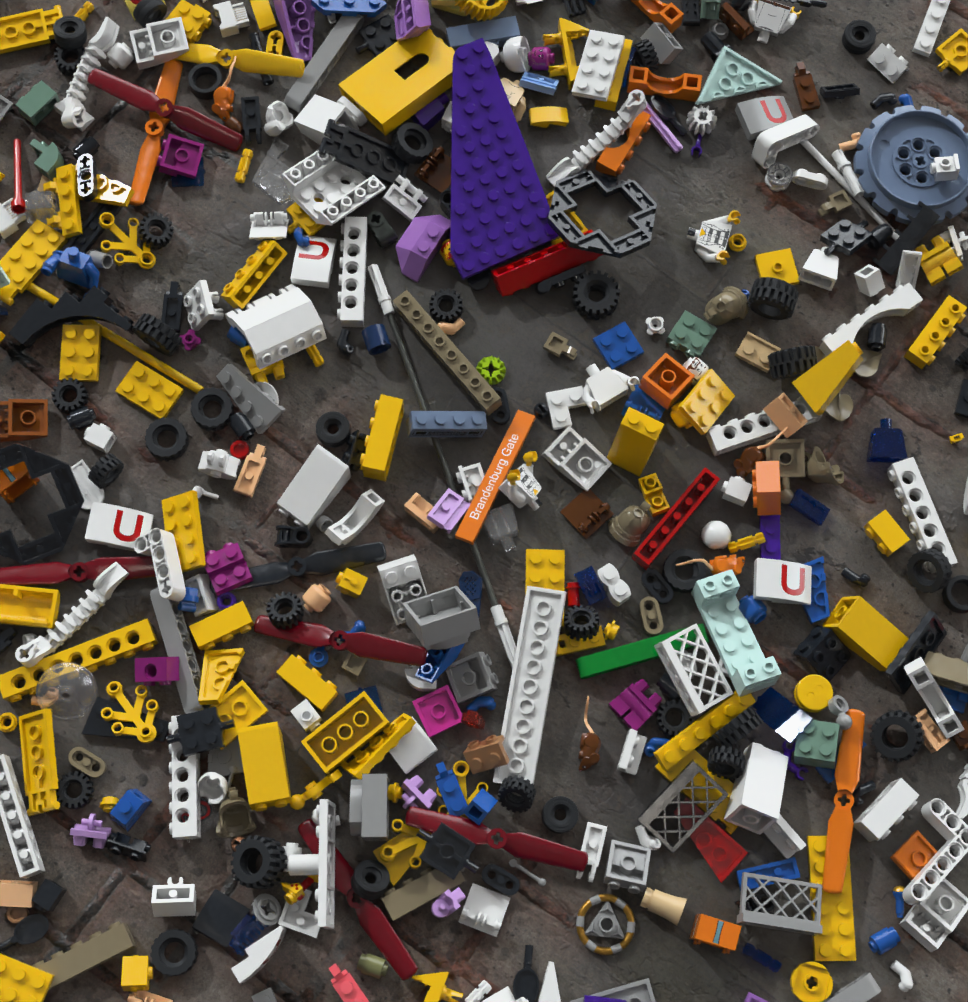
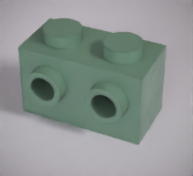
M41 80L25 96H22L15 105L19 113L36 126L54 109V105L60 102L57 93Z

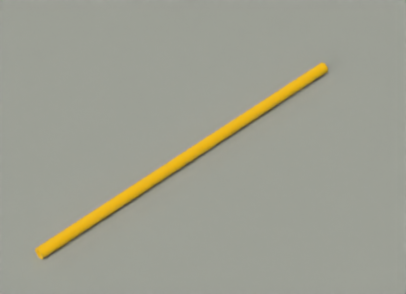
M31 283L26 288V290L39 298L46 299L53 306L59 300V298L34 283ZM78 320L83 325H100L102 327L101 336L196 394L204 390V387L95 320Z

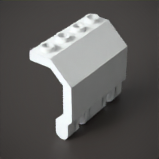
M293 284L279 289V296L270 293L268 296L266 295L246 304L245 311L237 308L235 312L232 310L225 314L229 324L233 328L237 327L245 336L259 369L327 339L323 323L312 301Z

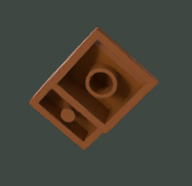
M8 399V401H0V442L48 437V399Z

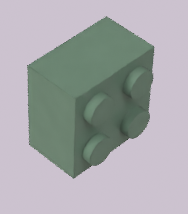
M799 718L794 763L835 769L840 724Z

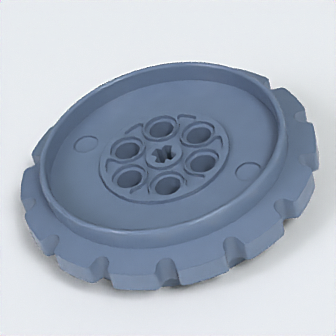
M913 105L896 107L892 114L884 112L872 120L870 124L871 129L865 128L856 145V148L860 151H856L854 155L853 167L854 173L860 175L858 182L864 190V197L873 198L871 205L885 216L893 214L895 215V221L904 224L912 222L907 218L908 214L915 218L922 210V207L917 204L919 201L940 216L935 224L942 223L945 216L952 219L965 210L968 205V133L963 131V123L950 114L948 116L941 115V110L922 106L920 110H916ZM958 154L960 171L957 180L935 181L934 174L930 173V164L934 161V158L930 155L934 157H949Z

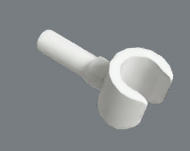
M200 486L193 488L194 491H197L198 499H200L201 495L217 500L219 498V495L207 492Z

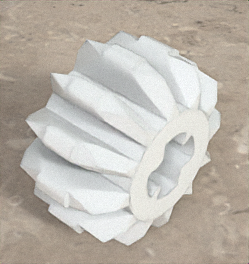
M702 104L699 105V108L694 106L687 115L686 123L689 125V131L695 130V135L698 132L702 136L705 132L710 134L712 129L714 130L716 127L717 116L714 115L715 110L709 111V105L706 108H703Z

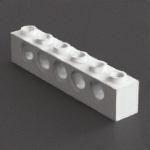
M345 216V223H341V234H344V240L340 241V251H343V257H340L339 265L343 270L342 274H339V285L342 286V292H338V303H341V309H337V320H340L341 327H364L368 220L367 217ZM351 236H358L357 239H350ZM350 253H357L354 257L349 256ZM352 269L357 271L354 274L348 273ZM349 287L356 288L354 291L347 290ZM349 304L356 305L354 308L351 309L346 307Z
M802 396L793 402L808 422L805 425L817 422L822 417V415L818 416ZM762 410V413H750L741 420L737 418L732 419L723 426H720V424L712 426L706 437L713 455L717 456L776 436L781 431L765 411ZM759 421L766 422L768 426L762 427ZM742 427L749 428L750 433L743 432ZM724 433H730L733 438L727 439Z
M914 457L893 463L888 468V478L894 483L896 497L901 500L903 514L909 519V528L912 534L916 536V544L919 551L935 547L939 552L944 553L953 567L958 563ZM902 477L907 478L910 484L904 483ZM909 495H914L917 502L912 501ZM917 512L922 513L924 519H920L917 516ZM924 530L930 531L931 537L926 536ZM924 562L925 567L930 570L931 574L936 572L931 562Z
M171 716V722L168 725L169 734L172 735L178 734L176 716ZM181 743L169 744V753L172 754V762H169V773L172 774V782H169V792L172 794V802L169 803V812L172 814V822L169 824V832L172 838L176 840L201 838V797L197 788L200 778V753L188 756L185 761L181 762L180 756L183 753ZM188 772V779L181 782V774ZM184 792H188V799L185 802H181V795ZM188 812V820L182 823L180 820L181 815Z
M2 754L0 755V815L19 877L27 879L45 872V868L9 756Z

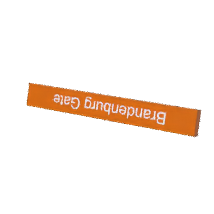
M521 410L517 411L455 534L456 539L474 544L500 492L498 487L507 478L535 421L534 415Z

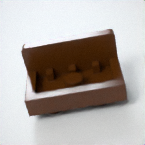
M727 1L721 5L719 11L720 20L741 41L754 32V28Z

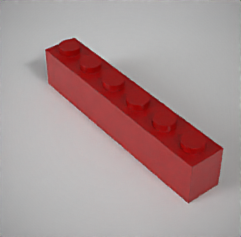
M589 230V231L584 232L583 234H584V235H587V234H589V233H591V232H593V231H592V230ZM562 241L494 269L491 273L497 291L502 296H510L517 290L527 289L532 284L547 280L553 275L561 274L587 261H594L603 254L571 248Z
M705 467L637 548L631 559L647 570L717 486L720 478Z

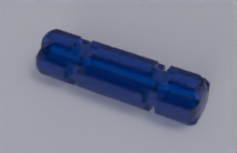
M747 943L743 948V953L752 956L754 960L765 967H769L773 972L780 970L781 962L776 959L773 960L770 955L762 950L755 949L754 945Z

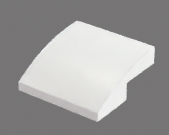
M415 719L416 724L412 730L399 740L396 747L389 750V753L405 774H408L438 751Z

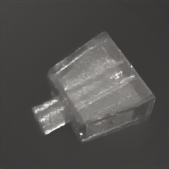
M34 190L25 194L27 222L34 223L36 219L45 222L47 221L46 218L50 219L53 215H58L57 212L60 211L59 199L52 191L40 192Z
M512 502L490 510L482 526L493 545L502 543L505 552L516 548L513 538L519 535Z

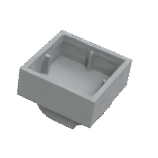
M458 586L402 603L406 624L426 650L448 649L467 643L470 632L481 629L476 606Z
M362 774V780H351L349 816L351 836H361L364 841H389V800L387 798L389 777L387 774Z

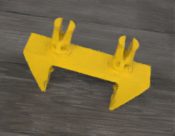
M559 18L558 33L543 34L544 46L554 44L561 46L564 65L549 66L548 72H550L549 77L565 76L568 90H571L579 68L576 65L571 40L584 36L588 37L589 29L569 20Z
M449 972L415 975L411 978L424 983V986H431L424 1002H438L441 999L447 1002H459L451 996L461 998L463 996V993L446 987L445 982Z

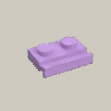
M448 488L429 512L427 519L441 529L444 528L450 534L467 512L471 503L466 502L463 497Z

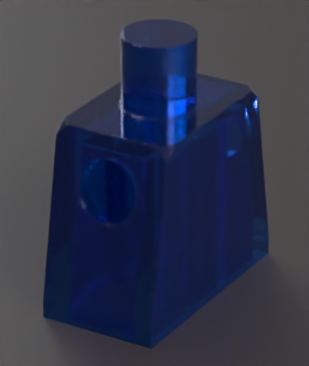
M881 419L880 428H874L870 435L867 462L896 463L907 459L902 430L892 428L891 419Z

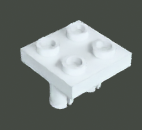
M199 280L183 299L188 314V322L194 331H199L209 320H222L224 317V313H219L223 312V309H214L212 304L219 302V296H215L218 295V292H209L206 280Z

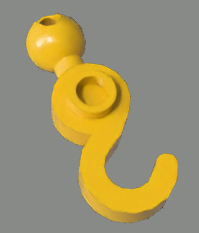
M339 769L331 772L318 783L312 781L304 787L306 791L301 795H293L291 797L292 803H290L291 808L295 810L302 809L305 801L310 798L314 801L323 795L322 790L343 776Z

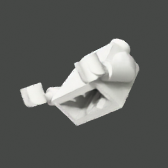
M592 364L586 368L590 377L586 380L583 388V401L590 408V413L594 414V409L597 412L601 411V409L627 395L628 387H630L631 391H635L634 385L641 386V383L636 376L629 377L617 370H611L609 367L600 371L596 364Z

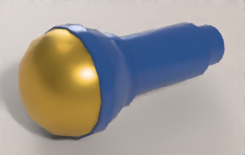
M896 886L893 889V895L896 899L897 918H903L904 914L902 893L905 887Z

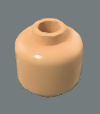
M313 584L302 596L305 602L303 606L311 613L313 611L320 613L331 602V592L322 584Z

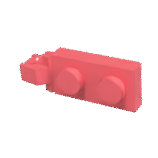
M336 963L328 968L334 976L330 981L343 1002H370L351 973H348L346 969L341 971Z

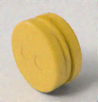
M816 674L808 675L801 679L794 689V698L797 705L810 713H816L825 709L828 706V701L833 697V689L830 682L823 676Z

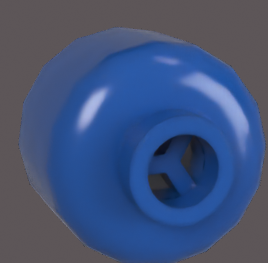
M746 595L740 599L739 610L745 616L748 623L758 624L765 619L767 607L761 600L753 599V595Z

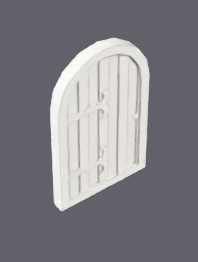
M82 459L73 465L71 469L85 499L81 508L91 510L93 501L103 502L105 492L103 488H98L88 478L89 471L91 470Z

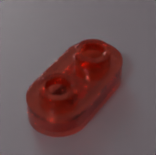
M467 710V713H462L461 722L464 725L484 730L486 721L478 712Z

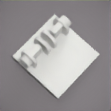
M284 211L274 212V219L273 212H270V220H268L267 212H265V220L263 212L250 214L252 224L249 239L263 240L273 238L280 240L287 237L289 219Z
M472 883L458 922L497 937L510 897Z

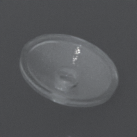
M70 662L59 663L48 668L41 675L36 687V698L40 708H50L52 718L59 721H74L84 717L92 709L98 694L96 680L90 671L79 664ZM68 693L70 697L64 698L62 694Z

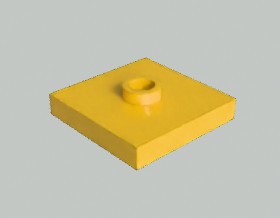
M791 248L754 256L760 278L772 277L784 280L791 285L799 284L800 280H798L799 276Z

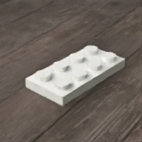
M590 30L571 91L572 95L607 102L625 42V36Z

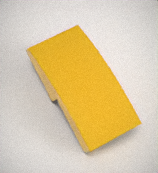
M250 0L260 32L276 27L277 24L269 0Z
M546 106L529 109L530 125L547 128L549 124L566 127L569 123L567 108Z
M653 473L639 478L638 483L643 497L651 505L649 509L651 516L654 517L668 512L670 506L664 496L663 487L657 474Z

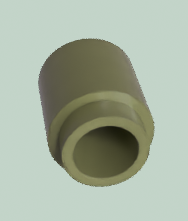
M362 953L357 970H360L362 974L380 980L382 976H386L389 965L386 964L387 960L369 953L367 955Z

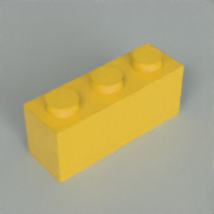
M241 601L190 625L189 628L198 648L201 651L213 649L216 643L230 641L234 638L233 635L237 633L244 634L250 631L251 627L254 626V622L245 603Z
M291 654L276 673L320 711L324 712L338 696L337 686L329 680L325 682L321 679L322 674L314 667L312 670L306 666L307 662L301 656L295 657Z

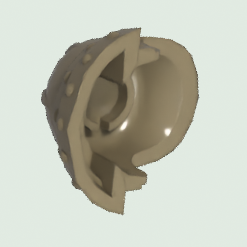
M724 287L722 293L707 303L703 315L707 321L709 320L714 325H722L738 317L744 319L749 309L747 297L737 287Z
M815 446L812 454L805 452V455L808 457L805 467L809 479L816 483L835 485L844 482V472L840 471L838 465L831 466L830 462H826L824 454L818 446Z
M644 501L640 507L636 505L627 507L619 516L609 520V532L618 542L626 546H638L640 535L648 528L651 522V518L647 513L651 505Z
M236 787L228 788V798L222 801L219 808L216 834L222 838H235L247 835L257 828L250 817V805L243 798L238 797Z

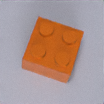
M665 353L643 375L639 388L668 410L691 386L695 375Z
M779 461L756 462V469L752 470L753 508H757V516L781 515Z

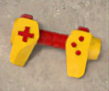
M307 875L308 877L302 883L290 884L282 882V888L286 892L284 895L286 902L293 905L297 901L302 900L305 896L304 891L312 883H318L319 875Z

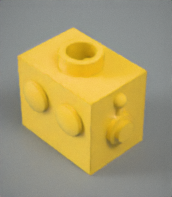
M346 568L343 572H339L335 580L338 583L335 589L343 594L358 598L368 578Z
M123 956L121 978L123 991H149V981L153 979L154 970L153 966L150 967L151 961L148 956Z

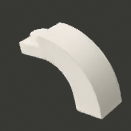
M372 489L361 494L353 508L340 521L327 528L325 534L338 546L342 543L344 545L348 544L368 525L385 501Z

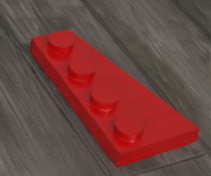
M686 797L683 801H691V800H689V799ZM692 803L680 804V815H692ZM694 804L695 815H703L704 812ZM678 807L674 811L675 815H678ZM709 817L690 835L721 883L748 854L743 847ZM680 818V823L684 829H690L693 826L692 818Z

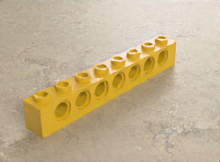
M144 619L45 657L33 667L22 666L1 674L0 691L2 697L8 702H17L22 699V696L27 694L35 695L47 686L49 688L56 687L60 684V681L65 679L68 681L74 680L79 677V674L94 672L98 670L99 666L104 664L109 666L115 664L117 659L122 657L127 659L135 656V652L140 650H151L154 648V645L158 644L152 624L148 619ZM133 636H139L138 643L131 644V638ZM115 643H120V649L113 652L112 646ZM101 650V656L98 659H93L94 652ZM79 657H82V664L79 666H75V660ZM58 665H63V671L59 674H56V667ZM40 672H44V678L41 681H37V675ZM25 679V686L18 688V682Z

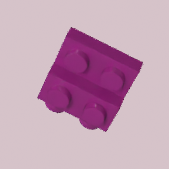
M169 134L167 140L163 139L161 150H164L163 156L159 155L156 166H159V172L175 177L179 174L195 179L205 144Z
M229 542L221 550H210L205 553V569L217 596L253 581L238 543Z

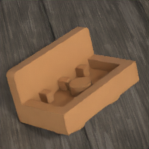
M491 735L483 741L475 740L468 744L463 754L472 774L509 763L510 760L502 744L505 739L503 735Z

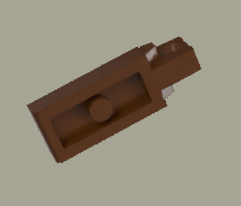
M798 62L795 67L796 73L793 75V83L801 111L819 109L820 102L810 71H806L804 62Z

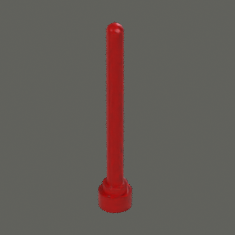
M20 139L14 140V198L11 201V211L16 214H22L26 211V202L22 198Z

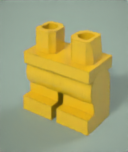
M940 235L931 240L935 247L934 249L928 251L924 244L915 249L918 252H922L920 265L931 286L946 279L941 269L942 267H944L949 277L964 269L949 243L945 242Z
M250 345L240 349L249 372L256 382L269 383L266 375L273 373L276 380L285 378L283 360L259 369Z

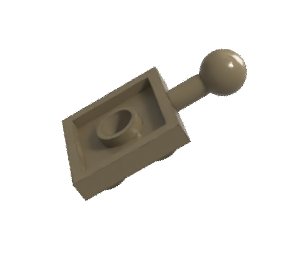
M777 439L771 446L766 448V461H779L783 489L781 491V502L789 504L794 499V493L790 490V478L805 477L804 439ZM782 454H789L791 461L783 464L780 461Z

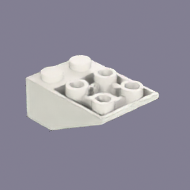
M414 554L377 566L396 625L406 622L402 603L427 595Z

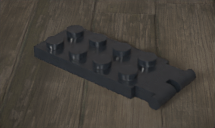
M328 119L324 135L329 137V139L323 137L318 152L320 155L329 154L335 157L334 161L368 176L374 175L378 180L389 185L394 183L400 187V184L395 179L398 175L405 179L409 164L402 161L395 154V151L392 149L393 146L349 126L340 127L335 124V120Z

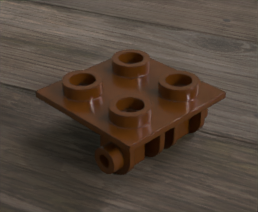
M439 146L432 150L414 173V176L442 193L451 185V158L445 155V150Z
M590 489L582 491L560 511L585 539L590 537L614 515L610 510V505L606 502L603 503Z

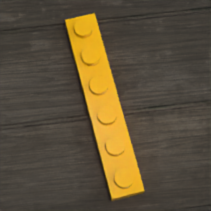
M735 690L734 694L722 700L656 750L653 754L663 770H668L754 704L756 701L752 694L749 693L739 697Z

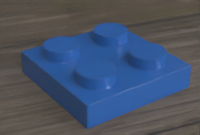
M625 321L593 338V343L611 370H615L644 354V350Z

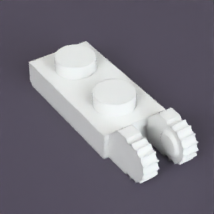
M587 822L581 851L588 853V865H592L588 875V882L593 883L596 868L599 866L607 826ZM577 871L576 878L581 879L583 872Z

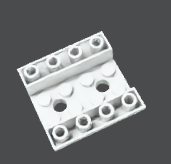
M319 150L282 173L283 180L292 199L317 224L332 226L386 189L374 175L367 179L359 171L334 161L335 157L329 154L320 155L318 153ZM347 180L350 184H343L341 181ZM321 198L323 202H316L314 199Z

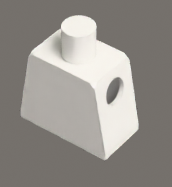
M822 247L821 250L814 249L803 266L798 280L831 291L837 280L839 258L832 254L830 256L825 255L824 250L828 247Z

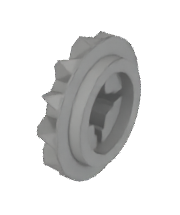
M260 894L254 898V902L251 904L253 907L251 914H255L256 921H260L262 926L269 925L270 927L279 921L282 909L274 896ZM265 906L267 907L266 910L269 912L268 914H265V910L262 909Z

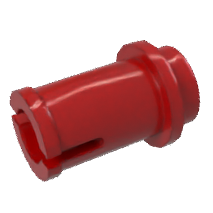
M578 582L567 583L565 589L568 591V607L575 605L579 607V589H581V586H579Z

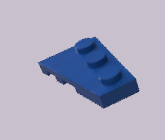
M824 557L804 564L812 566L811 605H802L810 624L830 617L828 593L826 592L825 583L826 575L823 565Z

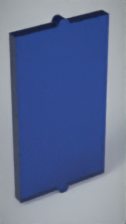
M771 686L761 696H758V700L752 705L764 723L790 743L801 733L803 734L804 729L813 721L812 717Z

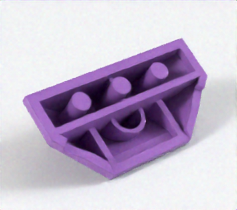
M398 0L394 15L397 41L400 42L420 36L429 29L431 20L428 0Z
M441 215L414 217L395 246L403 275L418 283L441 248L442 243L450 234L449 219Z

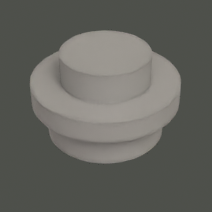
M721 22L715 24L711 29L720 40L726 39L729 34L727 25Z

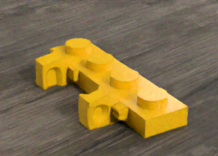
M71 163L56 168V177L53 178V181L43 184V189L47 194L50 195L55 191L58 195L60 211L57 212L58 215H53L50 219L46 218L47 225L52 228L58 227L62 229V236L65 238L83 234L76 166Z

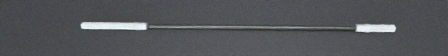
M372 264L368 266V271L378 296V302L381 305L384 316L388 317L421 411H428L394 318L395 311L391 303V297L388 295L378 265ZM431 437L449 489L458 494L438 437ZM475 541L473 545L470 544L492 605L490 610L495 621L494 624L498 629L511 668L513 669L516 645L502 606L498 605Z

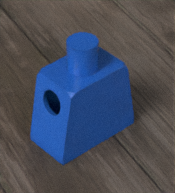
M130 789L111 810V819L128 832L151 804L152 800L138 789Z

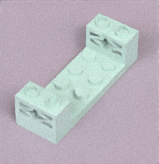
M731 569L696 581L691 594L738 696L741 697L775 685L782 673L774 656L764 657L747 619L739 610L740 604L736 593L740 585Z

